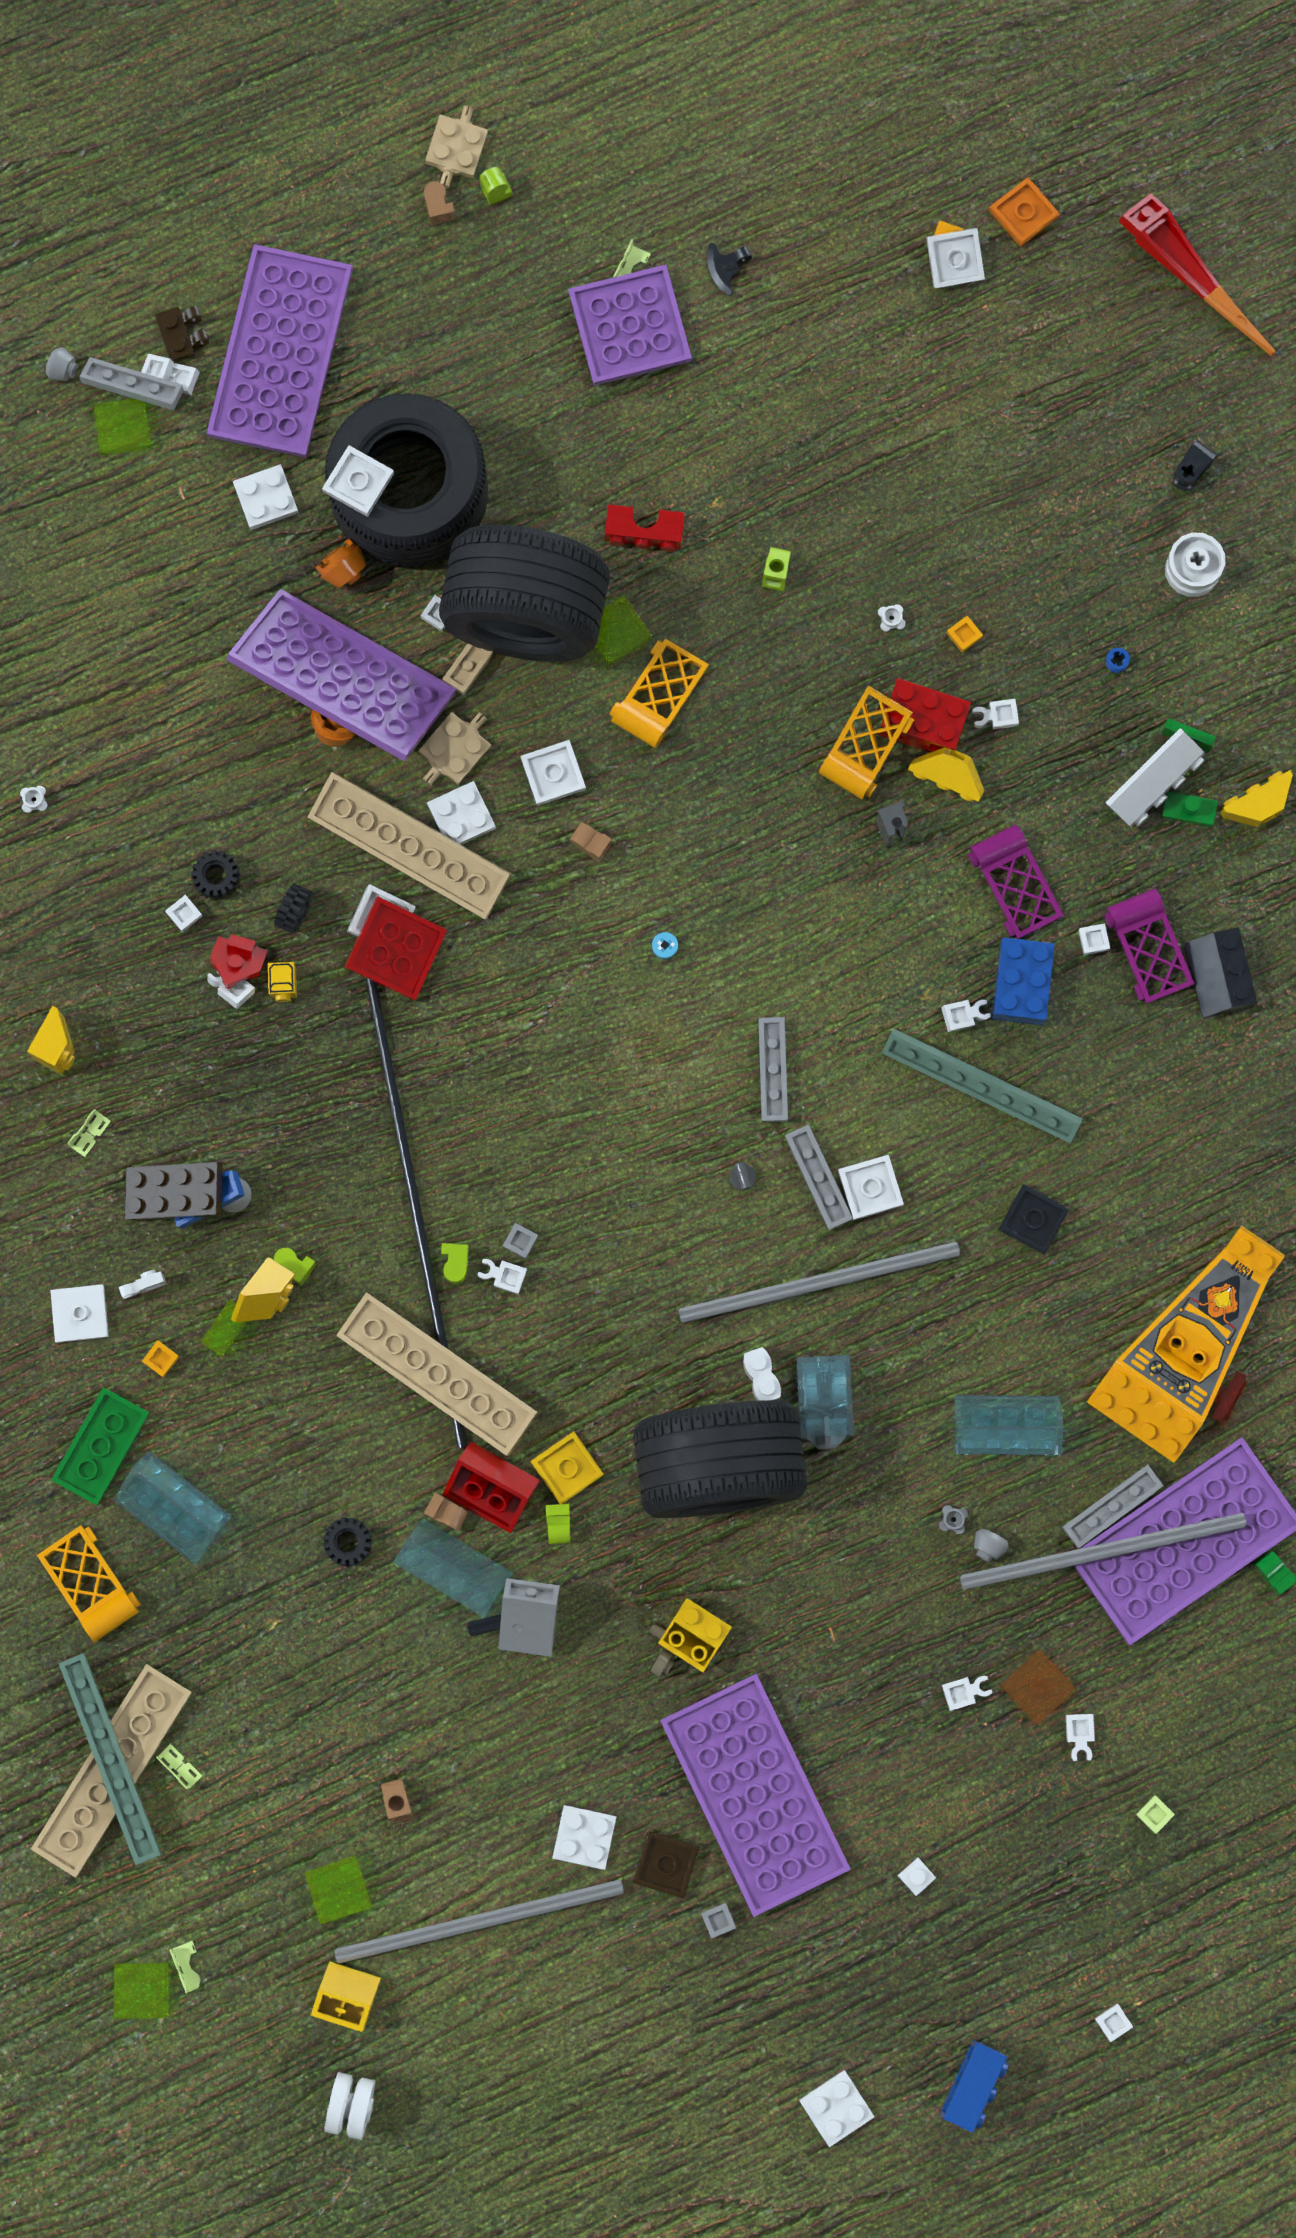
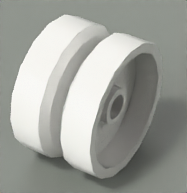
M1189 533L1180 537L1173 544L1165 563V576L1169 585L1176 592L1187 597H1199L1209 593L1217 585L1225 567V553L1221 544L1212 536L1204 533Z
M338 2072L330 2098L324 2132L338 2135L343 2129L345 2119H349L347 2125L348 2137L362 2140L372 2113L376 2080L362 2077L357 2083L355 2093H352V2075Z

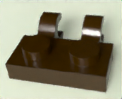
M178 306L155 314L169 359L174 363L195 356L194 348L210 343L205 329L197 330L192 335H188L186 325L202 321L197 306L190 307L183 313H181Z

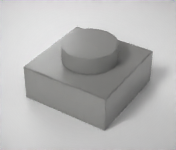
M515 1223L503 1247L527 1259L539 1236Z
M726 1903L701 1913L711 1939L736 1928Z

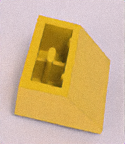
M686 1598L658 1644L701 1672H704L732 1627Z
M330 1961L318 1990L311 2016L363 2032L381 1978Z

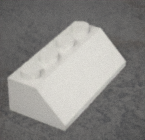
M1180 728L1106 803L1130 827L1134 824L1137 826L1141 825L1149 816L1146 812L1153 805L1156 808L1159 807L1167 799L1165 793L1171 787L1177 789L1186 780L1184 775L1190 769L1195 771L1205 761L1202 758L1205 755L1204 751Z

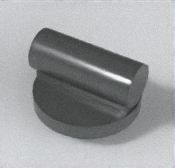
M744 1162L735 1164L730 1173L731 1184L738 1190L750 1189L756 1181L754 1169Z

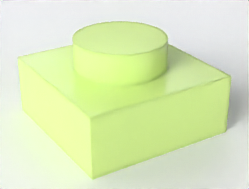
M1156 1795L1136 1814L1155 1834L1175 1815Z

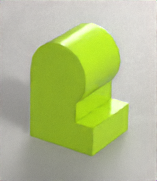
M499 167L490 168L480 175V187L489 206L512 196L511 188Z
M770 547L763 574L762 587L784 591L791 551Z
M442 1243L441 1255L442 1257H448V1262L444 1265L443 1269L444 1276L448 1282L460 1284L467 1277L469 1246Z
M281 1248L274 1255V1261L295 1274L293 1280L301 1286L317 1265L308 1256L303 1261L299 1260L295 1252L289 1248Z
M546 1505L549 1545L570 1543V1505Z

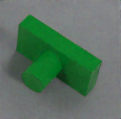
M1167 719L1161 734L1171 738L1181 728L1202 750L1210 752L1216 736L1172 719Z
M1170 791L1166 792L1167 799L1164 801L1161 818L1213 827L1217 800Z

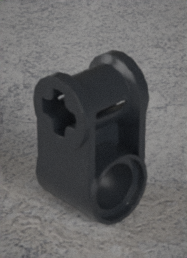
M1196 440L1177 467L1173 476L1174 486L1181 491L1190 490L1202 474L1208 470L1218 454ZM1186 473L1190 475L1187 478L1183 477Z

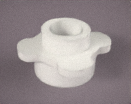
M902 606L881 607L878 610V615L882 621L880 628L883 631L887 632L893 628L901 630L905 627V621L902 619ZM893 616L894 620H890L889 617Z
M37 786L36 788L30 787L21 790L20 795L24 803L22 805L24 812L30 813L32 810L38 809L44 811L48 805L44 799L46 793L44 787Z

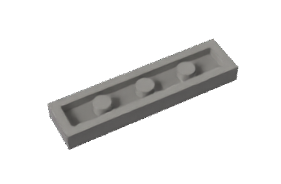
M89 357L79 376L81 383L170 410L175 409L184 391L182 384Z
M785 1017L758 1018L762 1122H788Z
M809 1124L786 1134L785 1139L828 1231L852 1221L853 1218Z
M1147 1464L1062 1528L1077 1549H1079L1164 1485Z

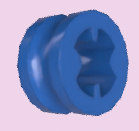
M1113 648L1107 654L1106 667L1113 673H1121L1126 670L1130 657L1123 648ZM1114 655H1118V658L1120 656L1123 657L1121 666H1117V663L1115 665L1112 663Z

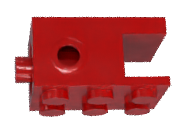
M897 678L890 699L912 711L911 718L914 719V722L907 734L902 732L896 742L930 753L942 748L955 751L971 702ZM896 710L887 712L890 726L901 723L904 715ZM884 719L882 721L881 728L886 727ZM896 728V729H892L893 735H894L895 731L897 730V728ZM887 731L879 733V736L889 739Z

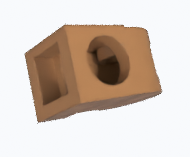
M437 181L428 183L424 189V197L431 225L456 220L453 203H446L447 196L444 185Z
M582 822L569 839L575 847L598 863L601 862L612 845L610 837L599 833Z
M436 1492L424 1512L426 1516L457 1531L460 1530L469 1513Z
M403 1779L381 1784L390 1823L394 1824L413 1819L414 1815Z

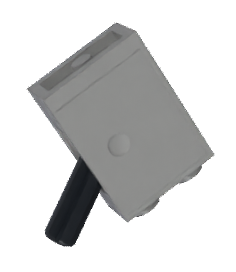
M507 1578L503 1594L502 1613L469 1622L467 1624L469 1635L477 1636L500 1630V1650L551 1657L555 1639L560 1586Z

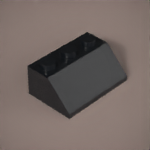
M1239 927L1213 932L1184 944L1202 1019L1251 1009L1256 1005L1257 999Z

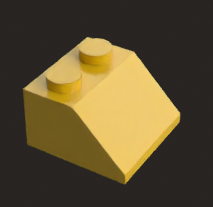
M52 1006L27 1052L36 1062L62 1075L65 1070L68 1071L75 1060L73 1054L75 1052L65 1018L58 1008Z
M268 1257L240 1292L231 1320L243 1322L271 1319L277 1310L282 1312L288 1304V1296L294 1288V1285L291 1283L295 1274Z

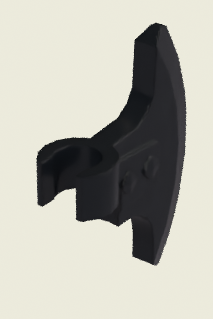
M709 243L707 261L712 279L722 292L731 296L734 293L731 287V280L736 274L740 273L738 264L752 259L748 246L741 247L733 253L723 255L719 253L715 243Z

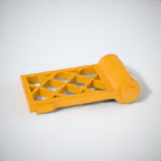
M666 638L663 642L657 641L650 652L653 658L625 700L621 703L616 702L609 714L612 716V723L654 748H657L669 726L709 667V664ZM668 648L675 652L678 661L664 663L662 654L665 649ZM693 663L700 667L696 675L685 676L683 665ZM679 666L682 678L668 680L665 668ZM662 670L664 681L650 684L649 673ZM683 683L685 688L684 694L672 697L669 685ZM666 686L668 698L654 701L652 689ZM648 690L651 702L640 703L633 698L637 692ZM670 703L672 712L667 719L657 713V705Z
M868 686L818 773L862 800L865 796L870 798L877 787V784L874 783L876 776L902 732L907 734L913 724L914 719L911 718L913 712ZM869 695L879 700L881 710L868 712L866 700ZM861 709H863L864 714L858 715ZM896 710L904 715L900 724L890 726L887 712ZM882 713L886 727L873 730L870 716ZM865 717L868 731L856 734L854 721ZM896 728H897V730L895 731V733H894V735H893L892 729H896ZM887 731L890 740L889 744L878 747L875 734ZM870 735L874 749L861 751L857 738ZM853 739L856 753L848 755L839 749L843 741ZM885 750V751L883 752L882 756H880V752H879V751ZM875 752L877 765L874 770L864 764L862 755Z
M80 1525L39 1553L37 1557L80 1620L86 1633L95 1643L139 1613L137 1607L141 1604L133 1592L127 1594L95 1546L94 1542L98 1539L88 1526L84 1529ZM81 1534L85 1540L83 1552L69 1550L71 1540ZM89 1548L91 1549L93 1554L88 1553ZM55 1551L64 1553L61 1568L51 1566L46 1557ZM68 1554L82 1556L79 1571L65 1569ZM87 1557L96 1558L99 1561L98 1574L84 1572ZM103 1569L108 1576L102 1575ZM54 1570L60 1571L59 1577ZM65 1572L78 1574L75 1589L64 1587L62 1582ZM83 1575L96 1577L94 1592L80 1590ZM101 1579L111 1580L117 1588L108 1595L98 1593ZM68 1592L74 1593L73 1599ZM79 1594L93 1596L91 1607L81 1612L77 1606ZM97 1597L102 1598L101 1600H99L98 1602H96Z

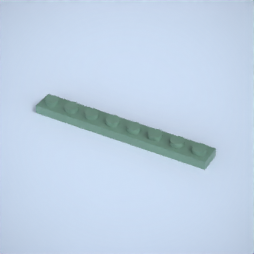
M894 1028L882 1052L886 1056L1066 1142H1072L1082 1122V1118Z
M83 1653L58 1663L135 1865L162 1855L86 1655Z

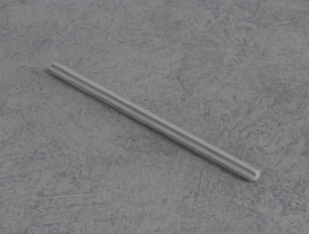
M952 1242L680 1308L679 1316L681 1322L685 1323L957 1257L960 1255V1249L957 1242Z
M1243 1513L969 1573L960 1576V1582L963 1589H970L1244 1528L1246 1526V1518Z
M621 1880L599 1884L337 1948L335 1950V1958L337 1963H343L621 1895L624 1893Z

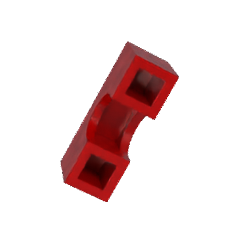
M608 504L605 542H609L613 546L633 544L640 549H649L650 546L660 547L661 550L667 552H674L676 549L681 550L685 513L659 510L656 524L650 528H641L633 520L634 507Z

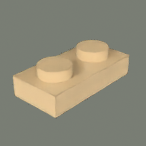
M467 644L443 677V681L465 695L492 657L493 652Z

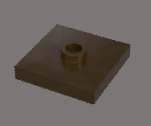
M648 1831L633 1883L684 1899L700 1846Z

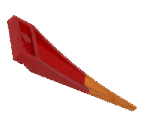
M1150 193L1121 216L1118 222L1137 238L1135 242L1273 357L1275 349L1244 316L1220 286L1192 247L1170 210Z

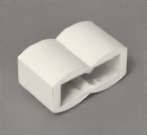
M761 1347L745 1353L743 1365L747 1376L753 1381L752 1390L757 1401L779 1400L781 1388L778 1379L771 1372L772 1363L767 1351Z

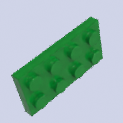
M103 1387L51 1481L99 1506L149 1417L150 1412Z

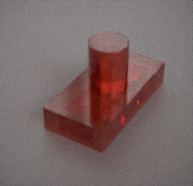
M1236 1371L1228 1388L1220 1386L1214 1399L1220 1402L1212 1416L1215 1423L1225 1427L1248 1383L1245 1374Z

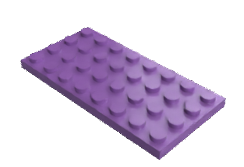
M254 244L207 430V437L307 458L353 271L352 265Z
M282 589L276 593L227 656V661L404 762L456 692V688Z
M1241 1437L1082 1548L1243 1513L1246 1518V1526L1244 1528L1073 1566L1130 1646L1295 1532L1296 1513L1243 1437Z
M757 1674L660 1720L753 1917L851 1870Z

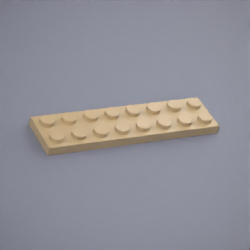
M331 772L308 815V818L483 919L488 918L511 876V873L335 772Z
M367 1292L336 1335L506 1456H509L538 1414L536 1410Z
M148 1664L145 1665L111 1720L135 1784L193 1693ZM92 1752L31 1848L32 1851L75 1878L79 1876L116 1816Z

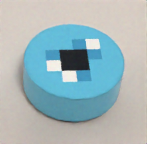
M667 932L656 935L652 942L653 953L660 959L672 958L678 950V942L675 936Z

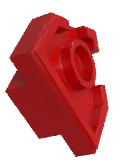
M233 934L230 935L229 939L218 936L210 956V962L222 978L226 989H229L248 978L251 980L260 976L268 956V950L256 947V941Z

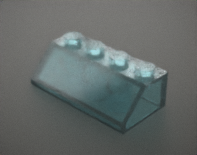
M954 1395L955 1454L1062 1455L1064 1429L1060 1396Z
M148 1452L132 1467L114 1498L115 1502L196 1565L221 1535L232 1517L151 1452Z
M423 1518L408 1537L393 1562L483 1618H487L504 1590L506 1579H510L513 1575L511 1571Z

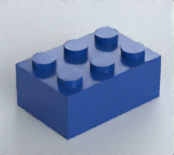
M1002 938L999 950L992 1020L1044 1026L1047 1018L1055 943Z
M973 2039L939 2115L943 2119L972 2133L975 2128L980 2129L986 2116L983 2109L987 2102L992 2103L996 2095L997 2088L994 2085L997 2078H1003L1009 2065L1006 2062L1007 2056Z

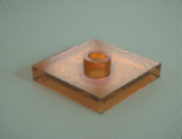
M1040 1649L1000 1685L1036 1725L1043 1721L1076 1689Z

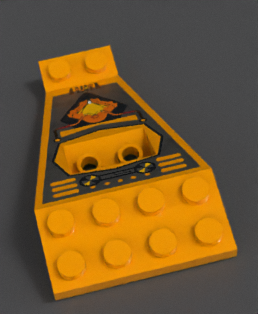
M1241 1225L1227 1246L1117 1358L1089 1397L1087 1403L1175 1463L1204 1423L1265 1286L1285 1255ZM1174 1338L1180 1339L1182 1344H1181V1345H1176V1344H1174V1343H1173V1339H1174ZM1195 1354H1201L1204 1359L1197 1360Z

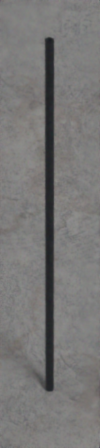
M365 978L437 1342L449 1349L377 983ZM452 1418L457 1449L466 1448L468 1445L464 1425Z

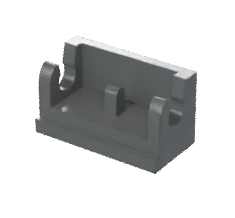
M903 801L878 810L876 825L886 848L893 846L892 836L895 835V831L898 830L900 838H904V828L907 827L908 821L904 813Z

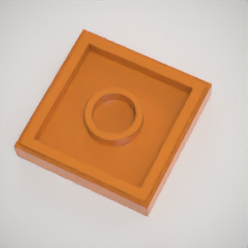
M1029 177L989 207L991 214L1020 247L1060 217V213Z

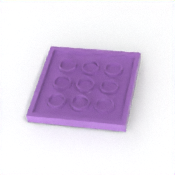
M666 265L568 289L593 386L692 362Z

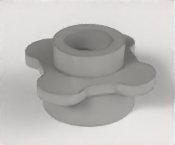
M950 1505L944 1506L942 1509L943 1519L939 1523L940 1529L942 1531L952 1530L956 1534H962L965 1531L964 1522L968 1516L967 1510L964 1508L955 1509ZM952 1517L956 1518L955 1522L951 1521Z

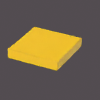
M574 1431L530 1461L559 1504L565 1503L604 1476Z

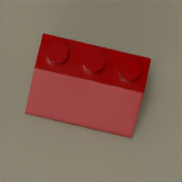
M470 1441L458 1459L442 1495L503 1530L512 1533L540 1480Z

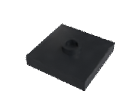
M1023 1184L998 1231L1045 1255L1069 1208Z

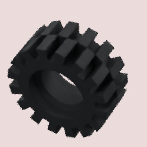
M211 850L212 853L204 852L203 857L199 856L196 859L197 863H193L191 876L199 893L201 892L204 897L207 898L208 896L212 900H216V898L221 900L224 899L225 895H228V897L232 895L231 891L233 889H237V882L240 881V872L236 862L230 855H226L223 851L219 853L216 850ZM212 866H220L226 872L225 879L219 884H211L206 880V872Z
M293 883L279 905L274 925L295 934L307 915V910H309L313 899V892Z
M350 1517L340 1518V1520H335L326 1529V1534L323 1538L324 1549L328 1557L341 1566L358 1565L371 1552V1533L361 1521ZM344 1532H353L358 1538V1545L352 1552H343L338 1547V1538Z

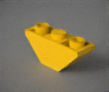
M942 748L914 758L908 768L915 777L934 781L939 788L960 793V797L967 801L973 802L975 800L979 802L985 791L972 758L956 750Z
M1289 770L1283 774L1279 771L1268 778L1269 782L1263 786H1260L1258 783L1247 789L1245 796L1239 799L1237 796L1230 798L1223 803L1225 807L1220 812L1222 818L1259 827L1279 816L1286 803L1293 776L1292 772Z

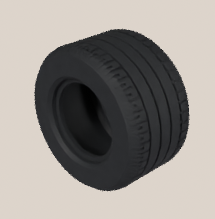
M389 394L382 398L373 399L372 402L369 401L362 407L360 406L340 425L327 452L325 481L328 480L348 446L373 459L382 451L401 444L423 445L440 453L446 461L445 481L438 494L422 506L412 509H398L385 505L378 500L367 517L329 496L332 511L340 530L347 539L351 538L356 545L360 546L363 554L392 566H425L432 562L441 561L442 558L449 557L455 538L467 529L480 525L488 499V480L484 453L479 438L472 426L451 406L446 403L443 404L442 401L436 398L433 399V397L423 396L422 394Z
M494 524L472 527L457 536L451 546L439 606V617L445 628L453 636L486 651L533 661L564 662L577 660L592 651L598 642L610 581V571L603 558L592 548L556 533L515 525Z
M744 1401L683 1409L641 1420L633 1431V1442L643 1509L654 1518H681L750 1510L801 1498L807 1489V1474L805 1473V1460L803 1457V1445L797 1410L786 1401Z

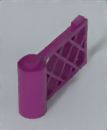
M1017 824L970 847V853L967 854L968 859L974 868L978 867L983 873L1007 919L1003 924L1010 937L1015 935L1016 939H1019L1064 916ZM1023 855L1026 856L1030 864L1027 873L1013 869L1015 860ZM1011 862L1010 867L1003 866ZM997 868L1008 871L1004 885L994 882L989 872ZM1031 870H1033L1036 876L1030 875ZM1011 873L1025 877L1022 890L1007 886ZM1029 878L1039 881L1041 885L1039 896L1025 892ZM997 887L1003 889L1001 894ZM1006 890L1020 894L1016 908L1005 904L1003 898ZM1043 893H1045L1048 899L1042 897ZM1023 896L1037 900L1034 913L1019 909ZM1040 902L1051 904L1055 914L1048 918L1037 915ZM1009 910L1015 912L1013 917ZM1018 913L1032 917L1029 928L1021 932L1015 923ZM1035 918L1042 920L1034 925Z
M1155 888L1106 908L1107 913L1104 914L1105 922L1109 929L1113 928L1117 933L1138 984L1133 987L1139 1001L1144 999L1145 1004L1194 985L1192 976L1166 916L1162 899ZM1158 920L1162 921L1165 928L1162 938L1148 933L1151 924ZM1147 925L1145 931L1139 929ZM1131 931L1142 934L1143 936L1138 948L1129 945L1124 934ZM1166 936H1168L1170 942L1165 940ZM1146 937L1160 942L1155 955L1141 950ZM1163 944L1173 948L1175 955L1172 962L1158 957ZM1131 950L1136 952L1134 957L1132 955ZM1139 953L1153 959L1148 972L1139 969L1136 965ZM1176 959L1178 960L1180 966L1175 964ZM1156 961L1170 966L1165 979L1151 974ZM1175 968L1182 971L1186 982L1179 985L1169 982L1168 979L1172 969ZM1141 974L1146 976L1144 981L1141 977ZM1149 977L1163 983L1159 993L1149 996L1146 989ZM1166 985H1169V986L1172 987V988H1169V989H1167V990H1164V988H1165Z

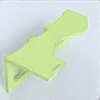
M632 239L614 277L630 274L633 266L639 262L646 264L647 261L645 260L647 257L649 259L651 253L633 246Z
M94 1109L87 1117L81 1129L72 1136L67 1144L86 1157L96 1143L94 1136H101L111 1121ZM96 1115L97 1117L94 1119L92 1124H89L93 1116ZM103 1121H105L106 1123L101 1128V1130H99L98 1127L101 1125ZM87 1126L88 1129H87L86 1132L83 1134L82 1131H83L84 1128ZM80 1136L81 1139L79 1140V1142H78V1143L76 1144V1146H75L74 1143H75V1141L78 1139V1137ZM89 1143L90 1145L86 1151H82L86 1144Z
M171 1744L156 1757L186 1789H190L202 1777L190 1763L185 1765L182 1762L184 1757ZM172 1750L177 1755V1758H175L169 1751ZM162 1758L170 1764L169 1767L161 1760ZM172 1768L178 1772L177 1775L171 1770ZM189 1769L197 1775L195 1778L188 1771ZM181 1776L189 1783L188 1785L180 1779Z
M193 1941L170 1949L177 1970L179 1971V1966H181L184 1973L182 1974L179 1971V1976L186 1993L198 1989L200 1984L199 1975L191 1969L189 1964L191 1954L196 1953V1949L194 1950L192 1945L194 1946Z

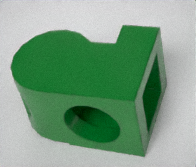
M1273 1551L1255 1564L1257 1570L1276 1596L1281 1595L1296 1583L1294 1573L1284 1565L1282 1560Z

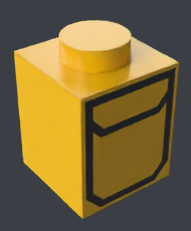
M294 962L268 963L269 996L271 999H275L276 1002H290L291 998H297L296 966Z

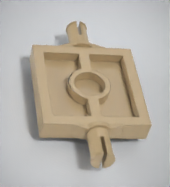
M468 106L463 107L460 119H453L443 115L439 116L425 160V164L436 167L443 172L440 183L443 185L445 183V189H449L453 175L474 178L488 133L487 129L470 123L474 109L469 107L467 114Z
M451 712L419 750V753L432 766L431 770L423 777V780L425 782L428 781V784L432 785L441 774L449 777L459 785L491 747V744L478 732V729L487 718L485 716L482 717V714L478 712L469 724Z

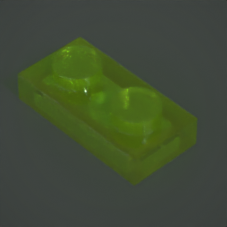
M229 1299L200 1342L222 1358L248 1322H234L231 1320L236 1306V1302Z

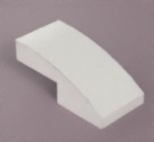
M148 354L141 371L148 375L182 384L183 393L188 395L192 394L200 373L196 368L176 364L169 358Z

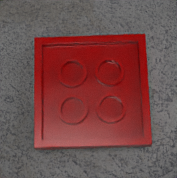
M377 896L344 968L415 1001L447 930Z

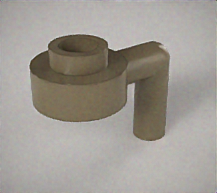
M653 1623L649 1633L661 1639L666 1630ZM663 1648L650 1672L658 1677L662 1673L667 1675L675 1662L670 1659L673 1653Z

